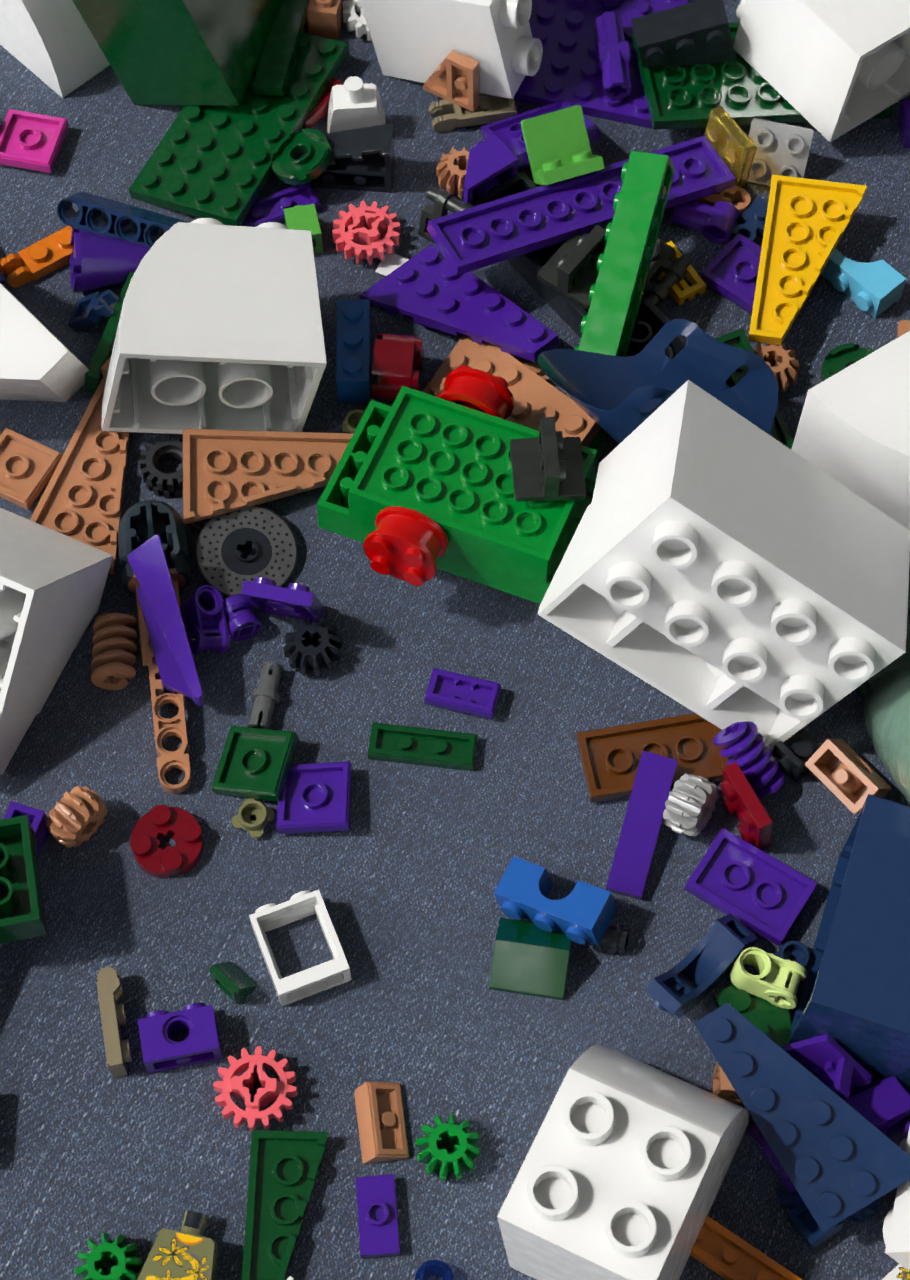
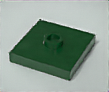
M231 726L213 780L212 791L219 795L280 801L299 737L295 732Z

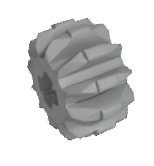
M686 773L681 776L680 780L675 782L674 788L669 792L668 800L665 802L666 808L663 812L665 826L681 835L685 834L696 837L700 834L701 830L706 828L707 822L711 819V814L716 808L715 801L718 798L716 785L701 776Z

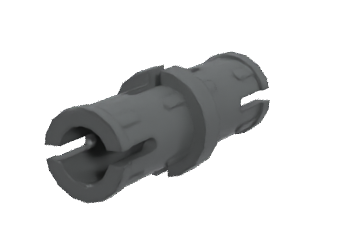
M271 661L262 663L258 688L254 689L252 694L254 705L250 722L248 723L250 728H258L259 722L262 720L261 729H271L270 725L274 707L279 704L280 700L278 688L284 671V667L279 663H274L272 675H270Z

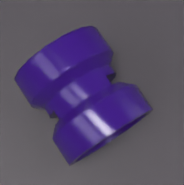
M241 593L229 596L223 600L226 622L230 631V638L233 641L247 640L261 630L262 623L259 616L252 612L253 606Z

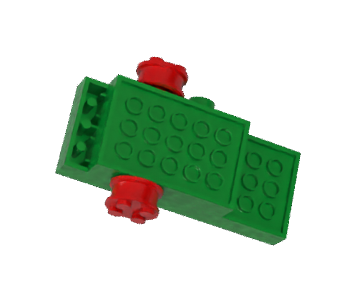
M461 365L448 373L443 385L445 391L437 395V397L402 386L392 406L371 400L317 503L318 527L364 543L365 554L370 559V566L374 571L383 575H391L411 585L421 586L423 582L433 579L436 570L440 569L541 604L587 507L592 503L597 478L595 468L598 450L581 445L586 485L585 499L517 502L514 499L510 440L538 438L539 431L504 420L511 416L515 406L513 394L508 389L509 384L505 379L493 376L482 370Z

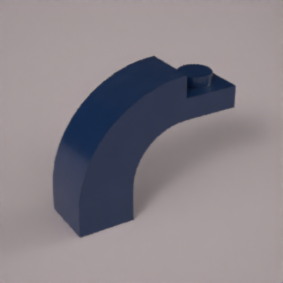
M730 913L716 920L702 940L680 963L671 970L653 978L645 990L653 997L654 1003L660 1009L680 1018L699 1004L730 973L741 952L752 947L758 938Z

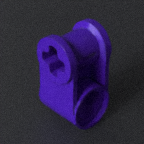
M209 585L201 586L186 597L180 605V612L192 654H200L201 651L214 650L218 654L226 653L230 646V631L226 622L223 597L215 587Z

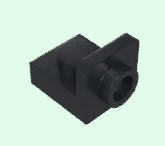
M802 728L784 743L778 741L773 747L772 756L777 759L778 765L784 771L785 776L788 775L796 783L810 771L804 764L821 745Z

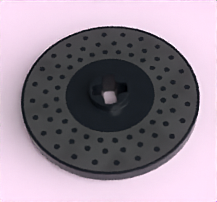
M254 505L211 517L204 524L198 535L195 555L198 570L207 585L215 587L222 596L228 598L229 596L241 593L244 580L254 582L255 577L276 581V586L284 587L294 573L297 564L298 548L293 531L281 516L270 509ZM246 546L251 547L252 554L254 555H249L247 559L241 558V551H244Z

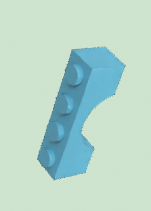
M836 248L821 273L822 276L832 283L837 291L847 295L860 310L866 311L874 319L901 298L906 281L904 276L883 259L869 263L857 262L843 256Z

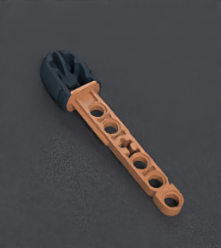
M146 500L130 507L120 521L118 545L120 565L123 567L121 579L125 591L136 594L142 665L149 668L155 744L159 756L157 757L159 781L165 792L177 795L189 788L192 778L188 753L184 695L177 691L164 694L136 589L141 587L129 564L127 555L139 547L137 536L138 538H143L145 543L155 535L159 534L160 540L162 536L167 535L168 544L162 542L161 544L164 553L168 551V548L171 552L173 569H169L180 609L179 590L187 587L191 580L190 566L187 563L189 558L187 535L182 518L171 505L163 501ZM166 703H173L179 708V712L175 717L168 719L159 714V709ZM168 736H177L182 740V745L176 751H167L162 747V742ZM174 768L180 769L185 773L184 780L176 785H172L165 780L166 773Z

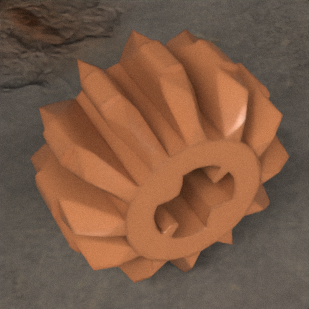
M465 145L461 151H457L452 147L450 154H442L440 163L436 167V176H438L440 189L446 190L453 195L458 194L460 200L464 196V183L469 158V151H467Z
M758 342L753 352L769 365L778 382V391L785 394L788 387L796 383L797 373L800 368L799 360L795 359V350H786L785 342L780 346L774 344H767L765 346Z
M76 786L70 793H64L63 798L56 801L55 807L49 811V817L45 823L48 831L53 835L52 837L59 844H63L67 848H76L83 841H89L90 836L93 833H97L98 827L104 823V817L107 815L108 809L105 806L106 803L100 799L101 796L86 786Z

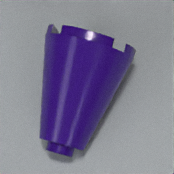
M72 228L70 246H74L72 248V256H70L72 292L83 293L125 284L129 273H135L150 247L83 229Z

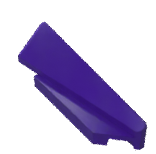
M158 534L127 555L128 561L141 587L136 589L163 688L173 693L177 691L192 699L196 705L203 706L205 705L203 692Z

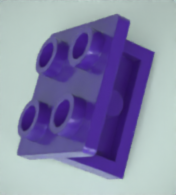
M828 1034L781 1046L783 1050L843 1100L849 1099L850 1089L871 1083L872 1075Z

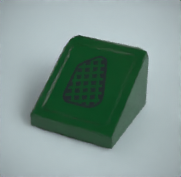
M233 962L213 964L209 968L213 983L236 1004H240L257 987L256 982Z

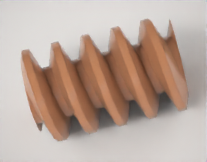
M103 613L95 618L93 624L94 636L92 638L94 645L92 649L93 660L91 662L93 670L91 681L95 686L109 690H121L128 686L127 679H131L136 675V670L132 667L136 663V657L132 653L137 650L136 643L133 642L137 638V632L134 628H136L138 622L135 617L121 613Z

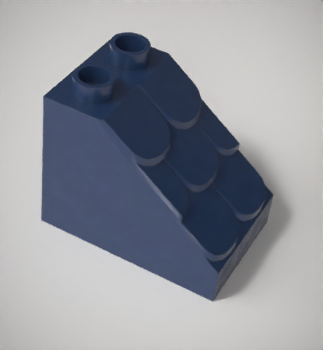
M868 794L839 854L787 1044L828 1034L872 1075L871 1080L879 1081L895 1076L905 1091L910 1093V807Z

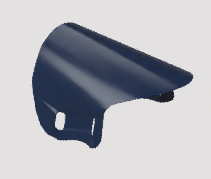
M674 319L667 322L645 348L635 356L621 357L573 349H553L542 352L538 356L539 365L544 373L618 444L627 438L688 380L767 434H770L778 408L779 385L774 372L768 364L751 351L719 342L706 334L696 323L685 319ZM678 335L686 336V346L673 359H669L665 355L666 347ZM748 366V373L734 387H729L726 384V380L738 367Z

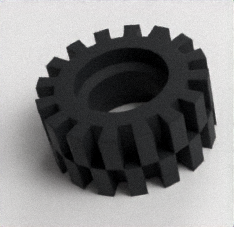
M165 434L166 440L161 441L160 436L154 438L155 445L149 441L145 445L146 451L142 450L140 453L139 465L143 481L146 483L149 491L153 489L156 496H160L163 492L164 497L167 499H171V493H175L176 498L182 497L183 467L174 473H162L158 470V466L169 459H177L183 462V437L177 434L175 440H173L171 434Z

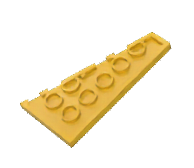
M772 174L748 337L749 341L774 345L782 344L866 195L868 186Z

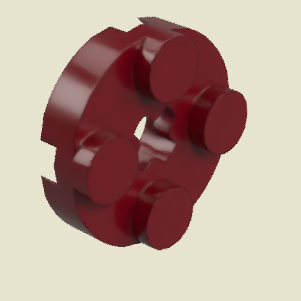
M157 805L150 812L142 816L134 826L130 847L138 866L145 873L156 878L166 879L170 878L169 875H177L179 873L183 875L197 865L204 850L203 833L196 818L186 810L178 807ZM168 835L173 836L176 845L174 847L167 846L164 850L161 849V842L159 840Z

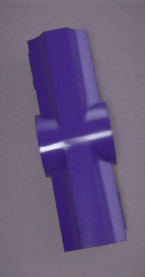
M604 12L600 17L596 18L598 41L596 49L598 71L602 72L604 96H608L611 100H623L625 96L631 94L629 42L625 41L622 16H618L615 12Z

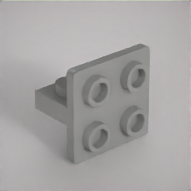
M754 118L751 122L740 179L771 186L772 174L804 178L814 131L808 128Z

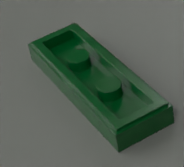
M373 722L367 755L370 760L473 771L477 734Z

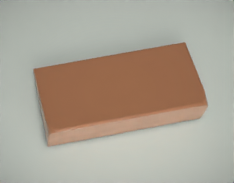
M365 1082L354 1091L363 1164L408 1159L409 1150L400 1083Z

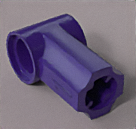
M692 200L675 206L671 222L702 231L704 237L710 242L724 244L728 241L738 220L739 211L728 202L720 201L711 205L698 200Z

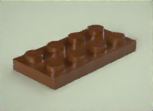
M693 713L578 732L576 740L590 802L630 796L642 751L678 760L670 789L674 788L675 782L680 780L681 776L685 773L701 776L708 779L709 782L723 781V768L727 766L728 757L720 755V749L724 745L716 746L713 743V738L721 731L720 728L698 714Z

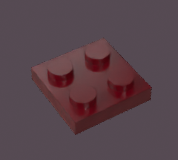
M734 762L723 768V782L720 783L722 789L720 801L725 811L729 815L734 813L740 825L737 827L742 839L763 851L771 845L773 822L737 762Z

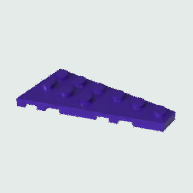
M430 244L359 295L360 299H369L370 307L377 305L385 308L386 313L395 316L401 313L413 317L416 323L455 336L459 333L471 336L472 341L483 344L486 341L498 345L503 352L533 362L538 361V356L542 352L552 350L559 345L558 334L476 275L467 272L456 276L442 252L433 244Z

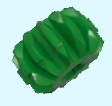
M450 1114L449 1123L443 1124L440 1115H436L434 1117L436 1128L423 1124L421 1130L425 1137L416 1138V1147L422 1150L417 1154L418 1163L429 1162L425 1169L426 1174L429 1176L440 1169L441 1181L445 1182L447 1180L448 1171H453L454 1177L460 1180L462 1179L461 1166L466 1170L473 1171L475 1163L471 1158L480 1157L481 1148L474 1145L479 1141L478 1132L467 1133L471 1126L470 1121L467 1119L457 1126L455 1114ZM448 1141L450 1146H454V1152L448 1154L446 1149H442L443 1142Z
M104 1232L101 1237L102 1244L97 1245L95 1240L90 1238L87 1244L92 1251L90 1253L79 1251L77 1254L78 1259L85 1264L76 1267L74 1273L77 1277L84 1278L83 1280H137L139 1275L133 1270L143 1267L142 1259L134 1257L138 1247L135 1243L126 1245V1237L123 1234H119L112 1243L109 1233ZM108 1260H113L116 1266L111 1267V1274L105 1275L102 1269L107 1267Z

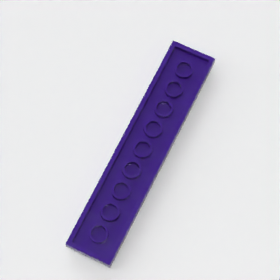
M705 135L649 152L669 155L675 167L665 209L734 187L736 177ZM629 159L604 166L605 169L539 186L428 221L427 231L456 276L567 241L568 238L577 234L581 236L585 233L589 234L596 225L604 229L608 223H612L615 213L613 209L614 197L621 190L623 183L621 178L622 167Z

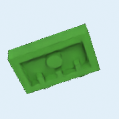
M580 105L521 121L520 124L535 184L549 185L605 169L602 156L592 155Z

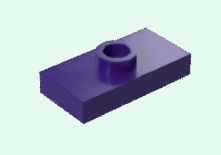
M433 668L424 703L493 719L501 691V683Z
M394 1174L355 1177L361 1259L399 1256L400 1247Z

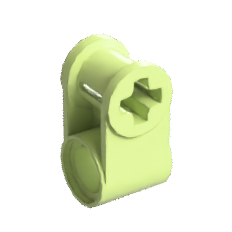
M756 947L743 950L730 970V978L735 987L785 1009H794L798 1002L796 994L800 982L805 980L807 976L806 968L797 962L780 958ZM743 964L755 967L758 975L749 974L744 969Z

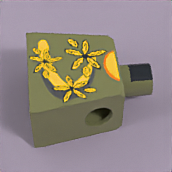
M185 1211L180 1231L162 1228L137 1280H216L219 1247L215 1240L203 1237L208 1216L194 1211Z

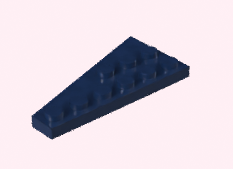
M729 1003L722 1005L694 1023L822 1232H825L910 1179L909 1154Z

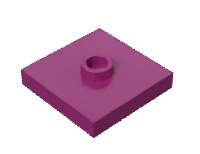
M9 109L0 130V164L51 173L69 128L68 119Z

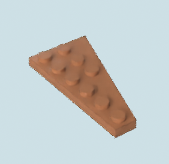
M463 334L422 391L437 397V395L445 391L443 385L448 373L461 365H465L473 369L482 370L493 376L502 377L508 382V389L513 394L515 406L511 416L504 420L539 431L540 417H554L556 431H562L563 437H579L581 445L586 447L589 446L601 428L572 399L509 353L501 351L498 345L486 341L483 344L473 342L471 336Z
M102 378L30 520L113 555L109 573L115 575L118 532L122 514L130 432L102 431V398L106 379Z
M183 429V525L327 486L353 434Z

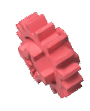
M361 201L358 208L353 204H349L348 213L342 210L339 211V219L333 221V242H336L337 252L344 251V258L346 260L354 256L356 257V264H360L362 259H367V262L371 265L373 264V258L378 257L379 260L384 261L385 252L392 255L395 253L394 245L400 244L401 227L400 223L397 222L396 213L389 214V207L387 205L379 209L377 208L376 201L371 206H366L365 201Z
M261 1046L256 1047L254 1055H249L248 1051L242 1048V1058L239 1060L231 1055L227 1057L230 1064L229 1069L218 1068L217 1071L223 1081H216L213 1086L215 1091L222 1094L215 1097V1102L217 1106H225L221 1112L225 1120L234 1115L233 1123L235 1128L239 1129L244 1122H247L250 1132L256 1129L257 1123H262L263 1127L269 1130V1120L275 1118L278 1122L282 1123L284 1119L281 1110L292 1111L294 1108L293 1103L288 1097L297 1096V1088L289 1085L296 1081L294 1071L285 1072L289 1067L286 1058L276 1062L277 1053L275 1050L272 1049L267 1056H264ZM265 1067L272 1070L280 1081H277L276 1078H269L265 1072ZM246 1068H249L242 1075L237 1076L241 1071H243ZM258 1076L262 1088H258L253 1102L249 1090L254 1088ZM231 1097H234L236 1100H242L245 1103L246 1110L236 1106ZM270 1102H274L269 1108L262 1111Z

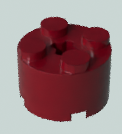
M377 333L378 339L375 340L372 374H374L376 384H371L372 399L395 401L402 386L420 391L421 381H419L424 362L423 339L417 336Z

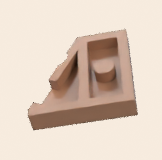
M452 50L428 78L422 89L474 112L479 105V61Z

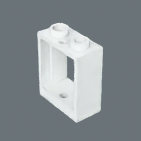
M319 889L313 892L308 890L298 892L289 901L278 905L274 903L263 905L254 914L249 915L252 929L281 1006L351 981L350 967ZM316 914L333 959L282 978L265 932Z

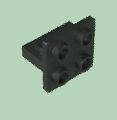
M596 225L589 234L585 233L582 236L577 234L568 238L538 271L537 278L582 307L589 309V291L592 284H596L597 261L599 255L605 251L607 243L605 240L606 230Z
M540 417L538 438L510 440L515 501L580 500L586 498L581 440L579 437H563L562 431H556L554 417Z

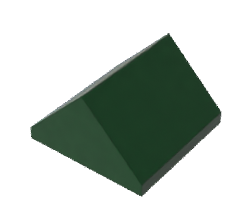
M500 917L495 938L489 989L563 1000L571 940L565 933L554 929L552 932L544 931L533 922Z

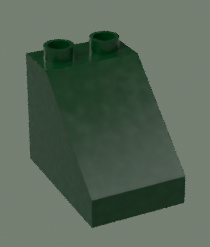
M72 0L134 105H240L284 0Z

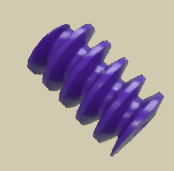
M750 721L734 723L721 730L713 738L714 745H724L720 749V755L722 757H730L726 765L737 762L759 800L776 792L784 783L785 773L779 767L777 759L772 756L771 749L765 745V739L758 733V727L755 723Z

